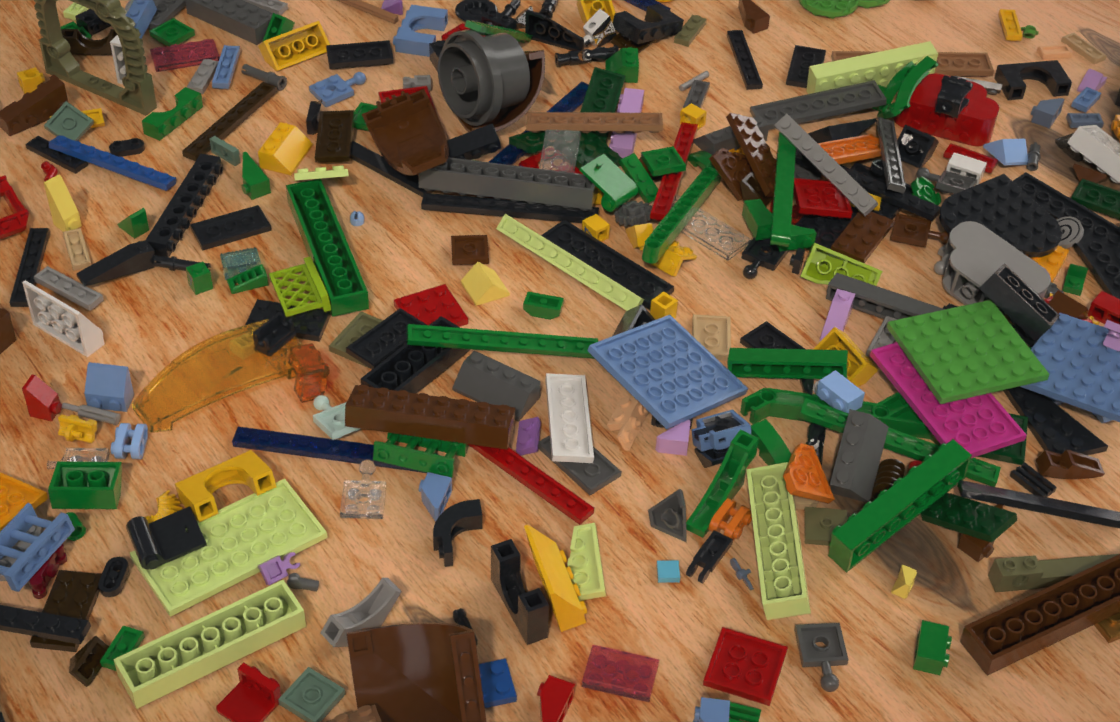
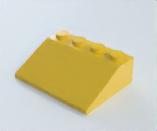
M525 525L524 529L532 556L560 631L563 632L585 624L584 614L588 612L584 601L579 602L578 597L581 594L577 583L572 584L571 582L574 576L570 566L565 567L564 563L567 562L564 551H559L556 542L530 525Z

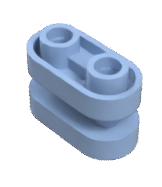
M120 423L119 427H116L115 442L111 443V454H114L115 459H125L127 453H130L132 459H142L148 439L147 424H137L135 430H132L130 423Z

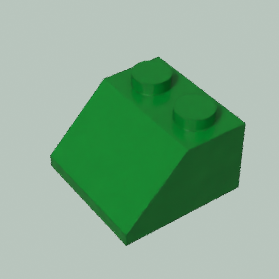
M621 48L605 61V70L625 75V83H638V48Z

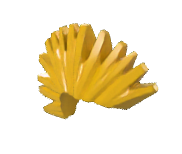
M170 490L156 498L158 511L154 516H145L148 523L182 510V507L178 506L180 501H178V498H175L176 495H168Z

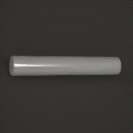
M705 71L679 86L680 91L691 87L694 79L702 81L709 77V72Z

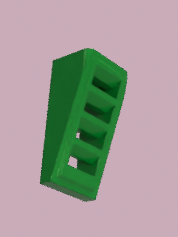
M263 264L227 279V283L231 293L235 294L268 286V279Z

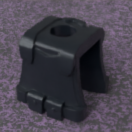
M945 75L941 80V91L938 95L935 112L958 119L960 112L969 103V99L965 98V96L971 91L973 84L966 82V79L963 78L958 79L956 76L949 77Z

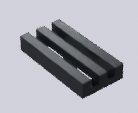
M1025 462L1021 467H1017L1016 471H1011L1010 477L1033 495L1048 497L1057 488Z

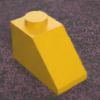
M652 223L634 225L625 229L633 248H639L640 251L643 250L645 240L653 232Z

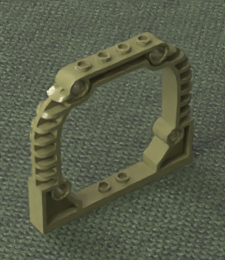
M34 0L36 3L34 5L35 10L38 11L36 13V17L39 19L38 26L41 28L40 34L43 37L39 40L47 74L55 75L61 80L145 116L157 108L152 75L147 73L145 51L142 47L143 40L139 38L141 34L138 29L134 28L135 22L133 19L125 16L127 11L121 6L119 0L70 1L94 10L96 15L101 20L111 24L117 33L122 46L127 74L122 78L125 88L82 71L80 64L70 53V44L63 38L56 8V1L58 0Z

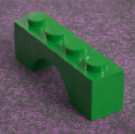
M187 87L183 88L175 95V108L166 112H152L142 120L144 134L156 140H162L203 107L201 93Z

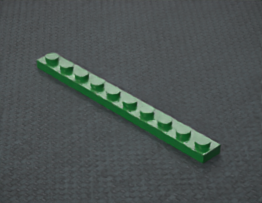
M467 20L465 23V27L476 31L482 36L507 33L522 43L531 41L532 35L515 29Z
M416 324L407 325V345L594 358L587 350L589 345L598 342L597 338Z
M805 398L798 418L843 433L849 413ZM888 428L883 448L923 461L929 454L933 455L936 453L940 446ZM971 458L966 477L995 487L1001 467Z

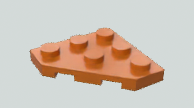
M800 443L794 448L783 475L786 489L791 495L829 504L835 498L814 446Z

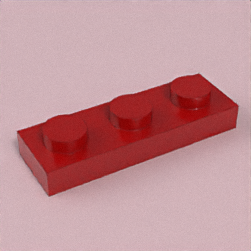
M952 143L945 150L943 156L951 159L955 152L987 162L985 172L992 173L998 163V160Z

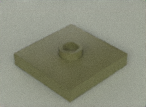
M805 507L804 543L829 546L832 537L831 533L838 525L842 526L847 522V510Z

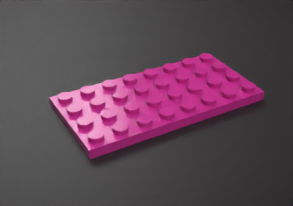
M897 342L871 350L870 357L941 445L943 443L947 444L954 439L972 454L971 458L1025 441L1026 433L991 393L940 404Z

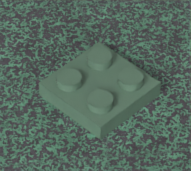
M66 101L44 124V128L55 136H65L71 140L78 141L94 124V120Z
M308 667L278 701L280 706L306 722H321L344 697L345 689Z

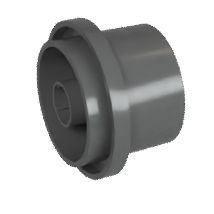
M468 29L454 32L446 39L438 60L439 85L450 109L464 122L473 126L490 123L497 117L500 109L518 105L525 100L530 86L529 66L522 47L513 36L507 33L481 36L476 31Z

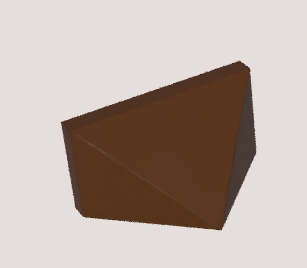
M1075 163L1073 165L1079 182L1083 178L1098 184L1108 179L1106 174Z

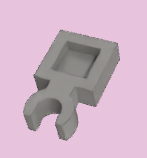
M414 75V78L403 77V89L427 86L428 90H431L430 75Z

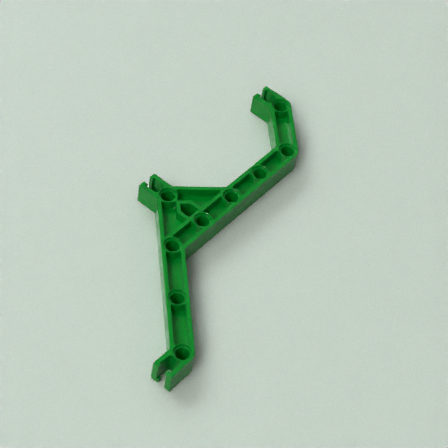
M763 388L742 399L740 413L743 416H747V412L751 411L749 421L752 424L768 416L809 422L798 418L805 398L829 407L831 406L815 394L810 395L808 393ZM899 392L879 403L863 401L862 407L856 410L871 414L891 429L917 438L930 439L936 445L941 446Z

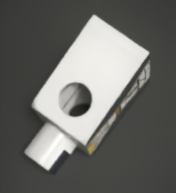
M601 9L583 26L585 32L583 37L584 47H587L589 44L596 48L601 47L617 35L611 17Z

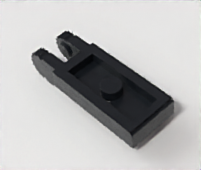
M714 530L693 557L686 575L692 577L698 566L704 568L698 577V582L703 584L710 572L715 569L733 544V539Z

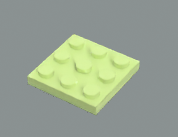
M343 165L332 166L333 170H326V167H316L315 171L308 172V168L297 169L298 173H294L295 181L349 176L348 169H344Z

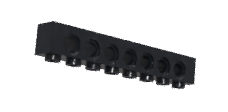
M200 154L146 238L155 250V255L170 257L171 253L175 251L179 240H182L185 230L189 228L190 222L196 217L198 209L202 207L204 199L210 194L212 186L216 184L217 178L223 172V164H221L219 156Z

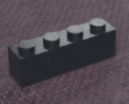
M493 124L447 140L449 147L448 157L479 159L483 155L494 153L501 149L500 140Z

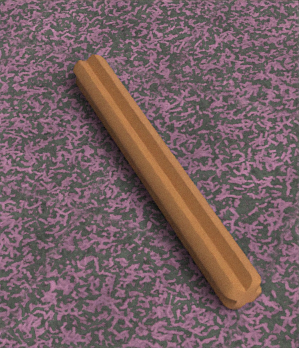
M337 0L393 24H396L399 20L398 15L361 0Z

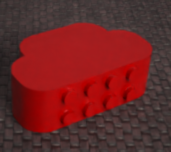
M932 73L924 77L915 88L909 101L911 106L905 108L894 117L895 123L902 128L907 125L932 136L971 146H984V144L991 141L999 112V105L993 99L986 97L987 91L982 85L971 82L973 87L965 96V98L969 99V103L960 112L958 119L943 113H936L938 95L941 91V80L945 75Z

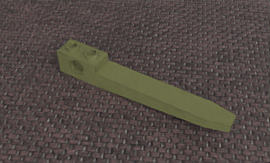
M1119 554L1039 561L1036 556L999 558L994 560L988 577L995 592L1047 588Z

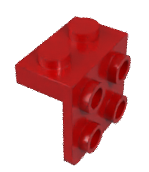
M243 662L237 668L240 682L216 706L217 713L231 722H263L279 705L278 699L281 697L280 685L274 678H268L263 675L258 668L250 667Z

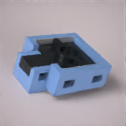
M734 410L725 411L696 419L697 428L692 429L693 445L701 452L713 448L716 450L725 449L730 446V442L740 429L751 434V425Z

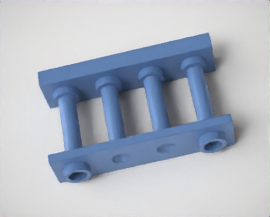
M27 503L1 530L0 560L4 556L17 559L10 568L0 565V575L5 577L11 590L19 592L75 530L68 514L61 512L53 521L37 517L32 504ZM33 525L45 528L39 537L26 532ZM19 540L31 544L25 552L13 549L12 547Z

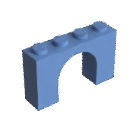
M411 5L410 9L406 11L405 19H402L397 35L393 38L395 52L430 57L429 43L436 42V35L415 31L420 29L444 31L448 24V10Z

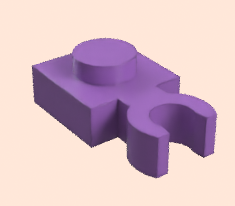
M295 552L287 553L283 560L277 555L258 565L266 585H271L288 576L286 569H296L300 566V563L292 565L289 562L290 558L296 555Z

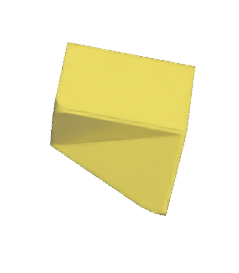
M901 565L898 578L891 593L906 599L914 585L917 570Z

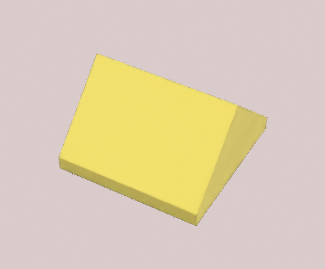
M477 262L461 280L462 286L475 306L510 296L509 291L495 270L480 262Z

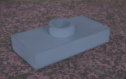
M1067 113L1066 119L1070 128L1097 125L1103 128L1104 122L1099 113Z

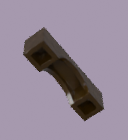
M78 29L61 30L63 38L70 44V53L72 55H112L110 41L117 35L114 29H110L108 36L101 40L89 39L82 35Z

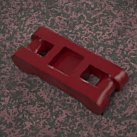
M63 543L29 580L33 596L36 599H42L47 595L46 587L49 582L56 576L59 566L67 562Z

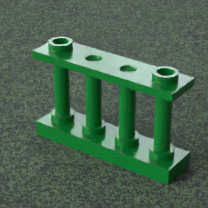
M388 433L386 443L374 442L373 460L453 478L454 456L465 457L468 444ZM397 441L406 443L407 445L406 447H401L394 444ZM416 446L427 448L425 452L414 450ZM437 450V451L445 452L446 455H445V456L436 455V454H434V452Z

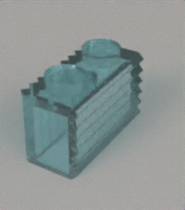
M256 247L220 254L225 280L257 265H261Z

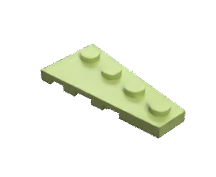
M595 523L574 526L570 546L571 553L567 566H570L574 579L571 580L572 584L577 583L581 596L578 599L582 601L605 597L606 591Z

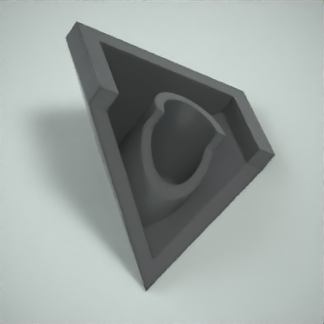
M678 489L650 508L648 513L651 527L687 543L686 505L683 491Z

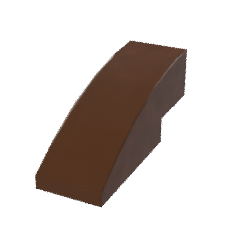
M1067 449L1062 455L1045 450L1036 459L1041 475L1046 477L1089 479L1102 477L1105 474L1098 458Z

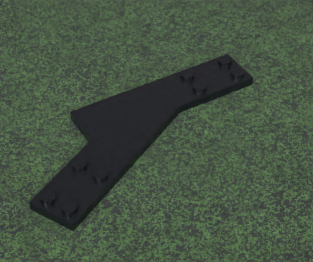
M1027 172L1013 180L1016 185L1044 208L1054 219L1057 220L1070 216L1081 222L1084 234L1077 244H1073V247L1103 290L1120 299V233L1117 230L1119 227Z

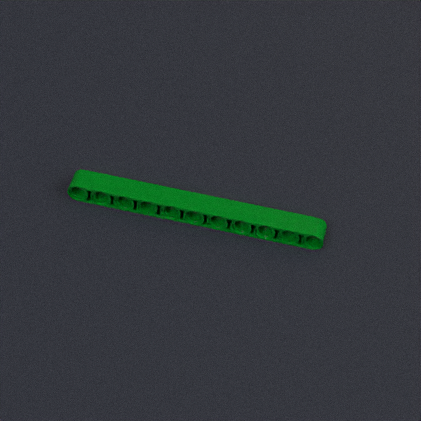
M780 132L777 147L770 245L789 247L796 148Z
M711 161L645 240L642 260L650 264L658 262L721 181L722 177Z

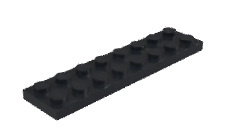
M565 219L541 235L643 298L642 305L649 310L652 299L662 292H666L669 295L674 292L673 285Z

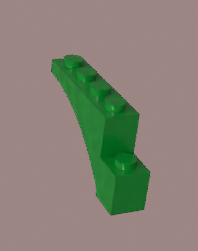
M740 429L733 438L711 485L693 514L687 520L686 530L704 538L709 531L711 519L727 498L733 499L744 485L746 468L757 453L758 437Z

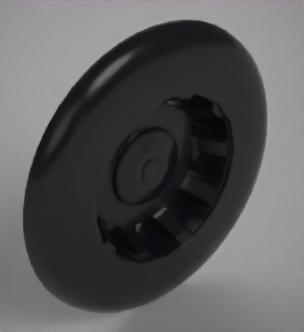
M463 0L456 5L455 14L464 21L470 20L482 23L483 14L490 9L498 12V9L490 0Z

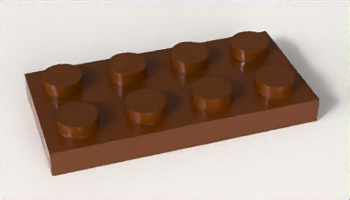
M859 211L833 243L831 250L865 263L893 227L894 220L874 212L864 216Z

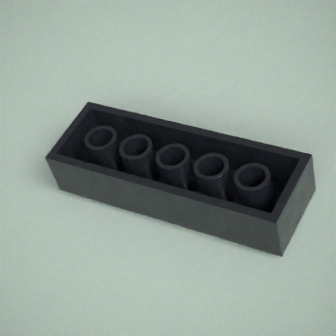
M442 316L429 325L460 328ZM406 343L361 378V385L374 388L383 387L395 391L405 390L409 393L417 394L469 352L470 349L407 345Z

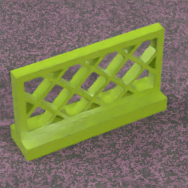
M311 256L304 258L305 264L269 273L270 280L286 317L321 307L324 312L331 310L328 293ZM305 290H306V291H310L309 294H305V293H303V292H304ZM298 298H302V299H303L301 302H300V301H296Z

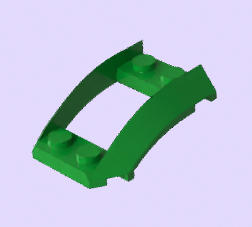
M926 56L917 65L910 61L889 82L884 92V96L887 99L886 105L880 106L877 117L884 119L892 118L900 114L905 108H909L911 106L909 104L910 98L917 85L929 74L932 68L939 66V64L929 56ZM898 92L896 101L891 104L894 96Z

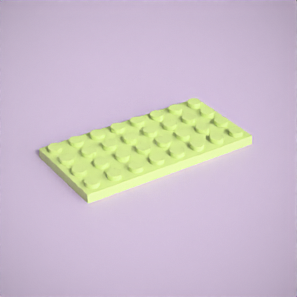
M285 478L276 482L277 487L258 496L253 493L218 510L219 514L201 522L197 521L207 544L205 547L152 570L144 569L141 566L135 550L130 552L132 561L170 617L259 573V564L277 555L283 560V557L289 552L297 554L328 538L326 530Z

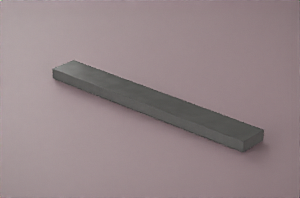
M878 117L876 125L887 189L904 193L906 185L894 121Z

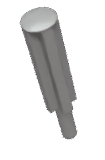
M62 403L63 409L78 412V415L113 425H118L121 419L120 414L84 404L76 406Z

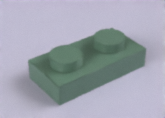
M216 136L210 138L211 153L234 166L240 164L239 149Z

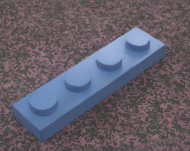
M223 46L212 80V88L229 89L239 58L240 46Z

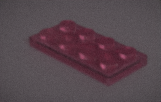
M204 39L203 41L179 45L173 44L171 46L150 49L156 72L197 66L202 63L203 59L219 61L220 59L214 39Z

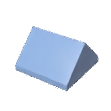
M1001 139L984 144L983 146L1004 166L1028 164L1026 139Z

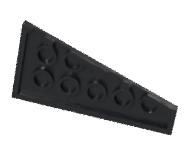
M1020 386L1003 390L1019 415L1028 417V428L1044 451L1048 450L1061 455L1066 449L1084 455L1107 451L1108 445L1047 396Z

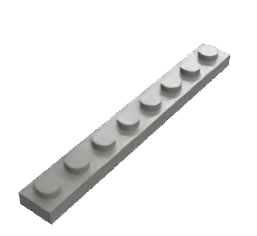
M788 114L783 116L774 125L864 216L878 205L877 201Z

